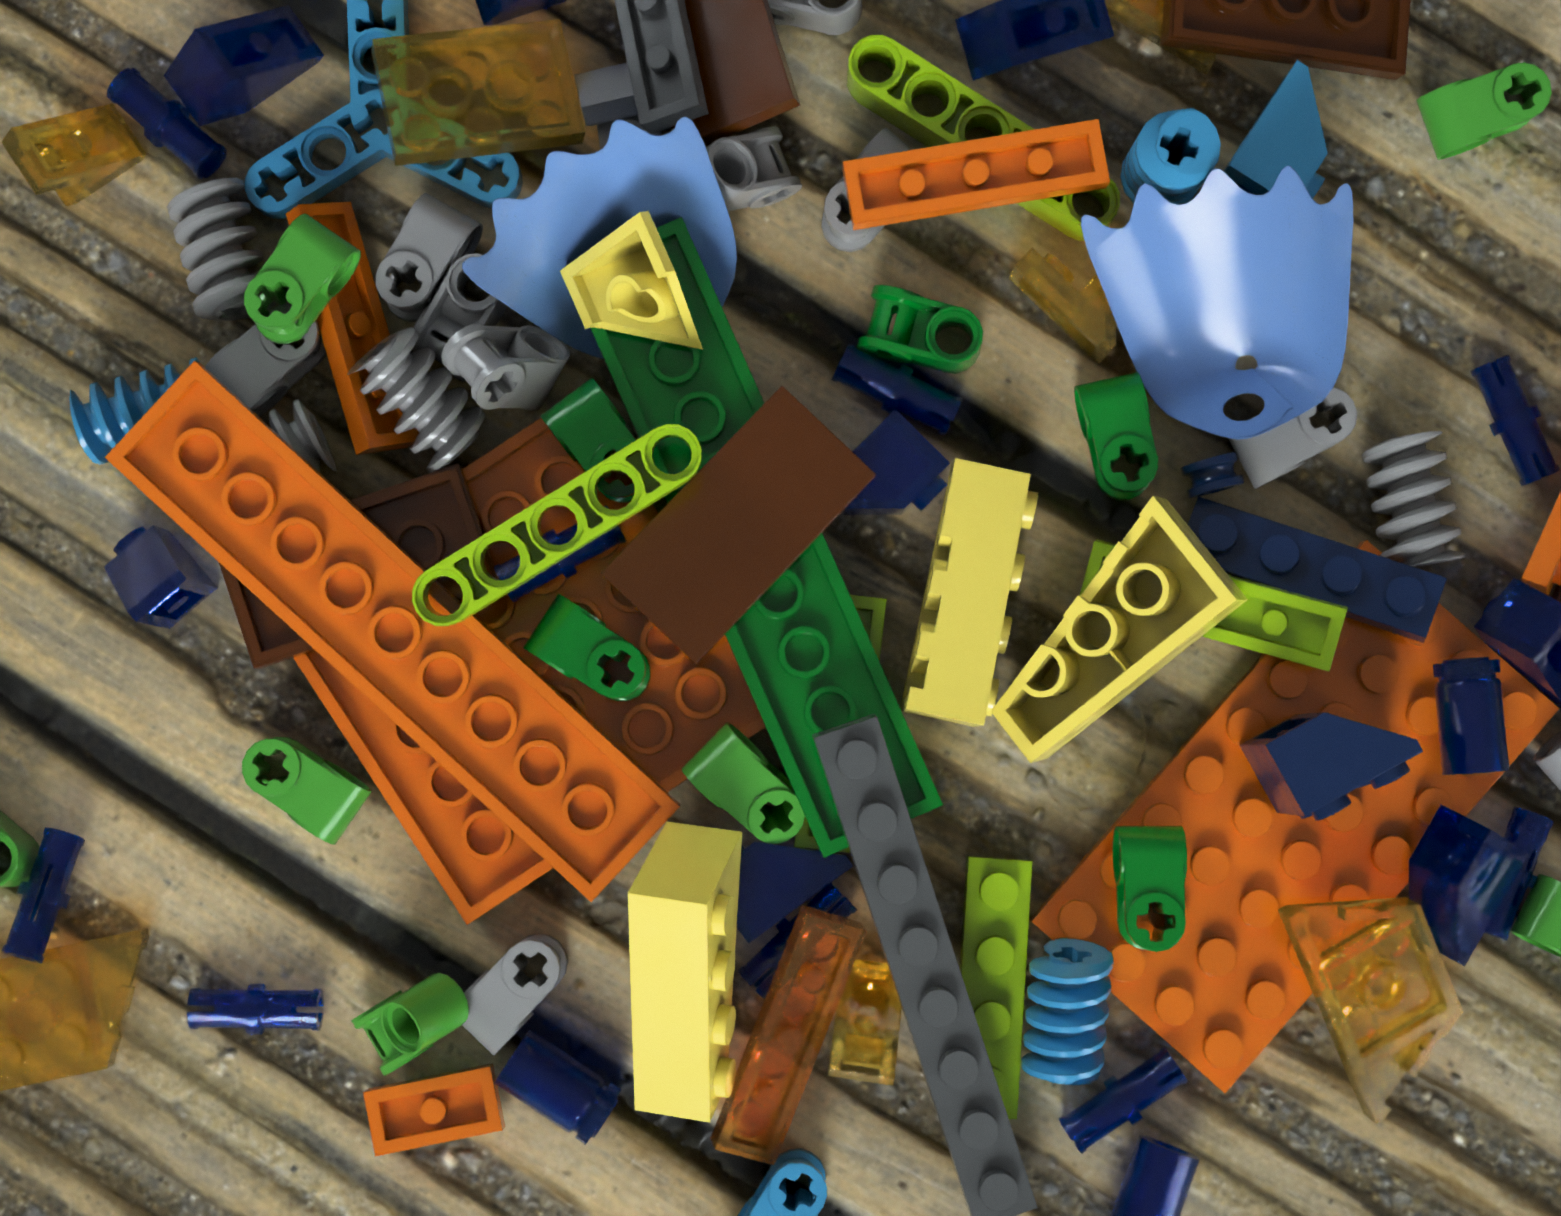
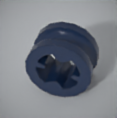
M1237 453L1222 454L1181 467L1182 476H1188L1192 481L1191 488L1187 490L1189 499L1244 484L1243 475H1237L1233 469L1234 463L1238 461Z

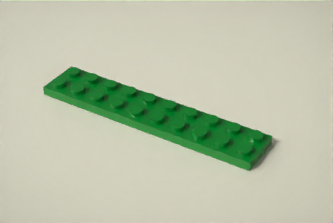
M682 217L656 229L675 269L703 350L595 327L590 329L638 438L665 424H679L690 429L698 438L702 449L698 473L761 408L764 401ZM675 437L661 440L653 451L654 465L666 474L682 472L691 461L689 446L683 440ZM687 483L664 496L667 504ZM822 533L725 636L792 789L796 794L822 857L825 858L849 846L812 734L875 714L878 718L910 819L938 808L943 803Z

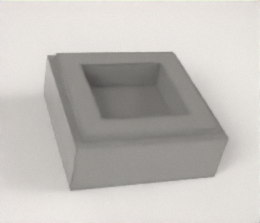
M627 62L574 75L586 126H594L638 115Z

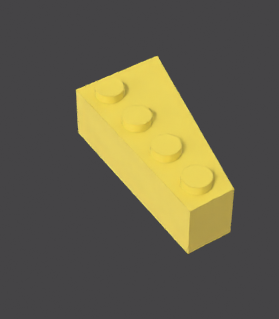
M955 458L951 464L900 705L902 712L971 727L984 726L986 716H992L991 710L995 706L999 688V679L993 678L997 654H1005L1012 625V617L1005 615L1009 590L1018 591L1025 563V554L1016 553L1021 528L1031 529L1038 500V492L1028 491L1031 474Z
M1157 496L1151 497L1139 513L1140 517L1123 540L1118 541L1103 561L1104 565L1084 592L1075 598L1063 614L1064 618L1047 641L1040 645L991 710V713L1030 763L1048 759L1248 600L1167 499Z
M666 821L628 891L634 1105L637 1111L710 1123L720 1098H729L732 1093L736 1076V1061L733 1058H729V1045L733 1036L736 1019L735 1006H732L742 847V832Z

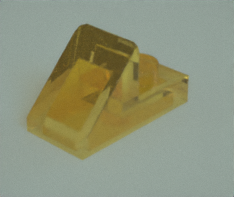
M113 103L11 127L1 142L36 195L55 190L63 204L67 207L82 201L140 163L147 155Z
M1032 247L1014 266L1009 279L1095 362L1100 364L1116 346V321L1097 274L1078 292L1071 285L1074 281L1073 274L1058 258L1050 253L1042 257Z
M842 957L834 1021L827 1053V1076L893 1086L902 1007L887 963Z

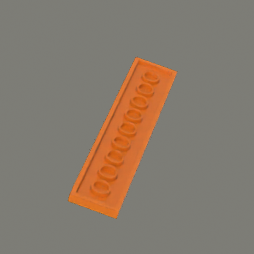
M193 361L104 457L590 902L603 891L680 807V803L475 615L450 626H434L425 622L415 611L412 603V589L417 578L426 570L200 362ZM437 580L432 583L428 599L433 609L443 615H450L458 610L461 602Z

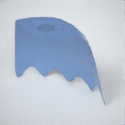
M682 117L677 121L676 127L671 132L659 136L650 134L630 122L617 119L611 125L607 144L595 153L550 152L546 158L542 182L537 191L530 197L524 199H495L492 203V217L496 232L494 246L480 257L466 259L462 263V269L482 290L548 334L576 350L603 359L591 329L584 328L560 273L561 269L639 212L649 211L656 228L682 217L718 300L723 307L735 278L737 251L729 212L705 143L694 122L690 118Z
M1287 165L1281 170L1271 190L1264 195H1254L1246 192L1223 170L1215 168L1207 176L1200 192L1194 199L1185 204L1177 205L1170 203L1154 187L1146 183L1142 184L1136 194L1130 219L1122 228H1110L1103 225L1096 217L1090 215L1082 216L1081 229L1086 248L1136 372L1139 373L1145 389L1166 415L1214 435L1236 440L1248 439L1268 432L1323 402L1333 389L1341 372L1348 329L1353 237V197L1348 183L1338 188L1335 197L1330 202L1319 204L1312 199L1300 176L1291 166ZM1251 355L1256 359L1258 367L1255 369L1238 370L1235 369V364L1241 356ZM1240 394H1255L1264 401V409L1261 413L1246 421L1232 420L1224 414L1225 404L1231 398Z

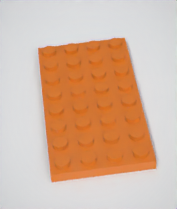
M1368 540L1360 542L1356 547L1379 556L1382 554ZM1440 603L1437 605L1424 643L1345 617L1330 672L1262 654L1029 920L1051 940L1059 938L1079 939L1095 943L1110 951L1114 960L1113 969L1108 975L1111 981V993L1217 1088L1226 1093L1560 708ZM1325 712L1417 739L1423 750L1422 753L1405 761L1410 771L1401 778L1377 789H1374L1372 784L1356 788L1347 793L1352 802L1350 805L1327 818L1315 821L1313 815L1301 819L1298 815L1276 812L1243 753L1240 744L1295 714ZM1116 826H1182L1184 829L1187 845V871L1184 882L1186 924L1184 934L1179 942L1168 950L1154 952L1135 948L1127 943L1119 933L1117 925L1116 882L1112 857L1113 834ZM1149 903L1148 914L1137 915V928L1148 930L1150 939H1152L1153 929L1164 927L1165 919L1163 914L1154 913L1152 903Z

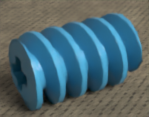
M1194 108L1167 111L1151 118L1143 126L1122 162L1120 179L1124 193L1134 204L1138 189L1142 184L1146 183L1154 187L1170 203L1180 205L1189 202L1219 160L1221 143L1217 128L1205 114Z
M197 357L191 358L189 360V366L193 363V361H200ZM172 363L164 366V384L157 385L148 370H143L139 372L138 391L133 392L123 376H118L114 379V397L108 398L98 382L89 385V403L83 404L76 392L70 390L69 401L73 426L80 445L92 462L98 465L109 462L104 457L180 377Z
M1059 938L1049 941L1044 945V951L1049 956L1034 958L1029 963L1030 974L1041 979V981L1032 982L1027 987L1028 998L1038 1005L1030 1006L1025 1011L1026 1022L1035 1028L1028 1030L1023 1035L1024 1046L1032 1052L1025 1054L1021 1058L1022 1070L1030 1076L1052 1083L1085 1085L1098 1080L1101 1074L1100 1070L1104 1065L1105 1057L1102 1046L1107 1039L1104 1023L1109 1016V1007L1106 999L1111 992V981L1108 975L1113 969L1114 960L1112 953L1100 945L1079 939Z

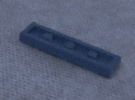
M1199 496L1188 523L1191 530L1228 575L1348 607L1345 616L1347 618L1422 643L1425 642L1447 580L1446 577Z

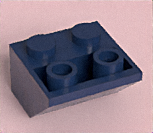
M1325 712L1295 714L1240 744L1243 753L1276 812L1298 815L1301 819L1313 815L1315 821L1327 818L1350 805L1352 802L1347 793L1369 784H1372L1373 788L1377 789L1401 778L1410 771L1405 761L1423 752L1417 739Z

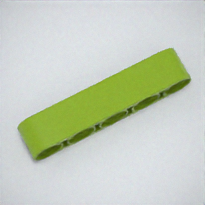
M869 35L860 39L851 50L847 68V87L851 96L859 104L927 147L967 141L965 133L975 127L989 129L995 136L1034 130V128L892 38L884 35ZM878 60L885 63L891 69L893 75L886 81L873 83L867 81L860 74L859 68L868 61ZM921 94H932L943 102L945 110L935 117H926L914 109L912 101ZM1110 178V183L1105 189L1016 204L1066 236L1078 241H1084L1081 229L1082 217L1075 211L1072 199L1080 194H1089L1096 197L1103 207V216L1097 219L1103 225L1109 227L1120 207V192L1116 183Z
M665 424L657 427L443 559L417 578L412 589V603L416 613L425 622L434 626H450L465 621L681 487L696 475L701 464L702 452L698 438L690 429L679 424ZM668 437L683 440L691 451V461L688 467L677 474H666L660 471L653 462L655 446L661 440ZM611 472H621L628 475L635 486L631 502L626 507L618 510L604 507L597 497V485L600 479ZM554 507L570 509L575 514L577 520V531L574 537L562 545L549 543L541 532V520L544 514ZM500 541L512 544L520 556V566L517 572L506 580H498L492 577L485 567L487 550L493 544ZM444 576L454 579L460 585L463 592V600L459 609L450 615L436 612L428 599L432 583Z

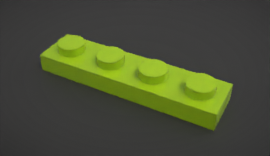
M1099 539L1094 541L1080 595L1104 565L1103 561L1116 544ZM1229 575L1248 600L1202 637L1330 672L1348 607Z
M967 856L960 972L1008 1118L1017 1119L1033 861Z

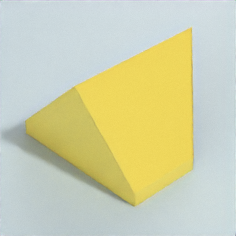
M649 211L639 212L560 270L585 329L595 327L703 350L675 269Z

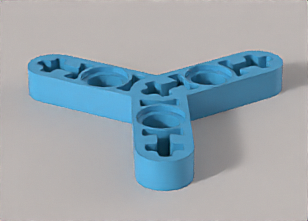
M347 0L351 102L254 163L249 168L245 177V192L248 199L263 215L273 219L287 218L286 213L298 204L314 203L387 157L481 206L492 209V203L497 198L516 199L519 196L523 185L522 173L513 155L505 149L412 102L408 0H383L381 5L382 20L386 28L375 27L374 14L367 1ZM396 26L395 31L389 30V28ZM362 27L370 28V29H366V30H364V31H361V28H362ZM386 44L396 51V64L386 74H370L363 67V57L366 51L373 45ZM381 107L386 114L397 111L398 113L390 119L394 127L390 133L383 135L381 130L373 128L360 136L368 147L360 153L352 137L343 129L352 123L355 130L360 134L373 125L374 121L370 114L375 109ZM438 133L448 135L454 140L455 144L453 156L448 162L434 166L422 160L420 149L427 137ZM325 139H337L343 142L346 148V156L343 163L333 170H321L315 167L312 160L315 146ZM470 147L476 149L470 156L475 165L488 171H492L497 163L503 165L502 172L508 180L505 187L494 184L489 192L483 191L484 183L481 177L464 167ZM297 157H299L304 169L315 180L306 186V183L299 175L284 185V191L287 196L279 202L271 195L261 197L268 190L265 180L269 176L275 174L283 181L298 173L296 168L290 163ZM464 167L462 179L454 178Z

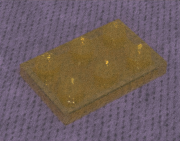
M560 19L372 39L371 53L395 166L583 144L586 131Z

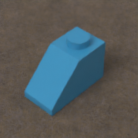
M1299 60L1294 63L1224 169V172L1240 188L1248 193L1264 195L1270 191L1281 170L1287 165L1291 166L1300 176L1312 199L1325 180V177L1316 172L1328 152L1308 66Z

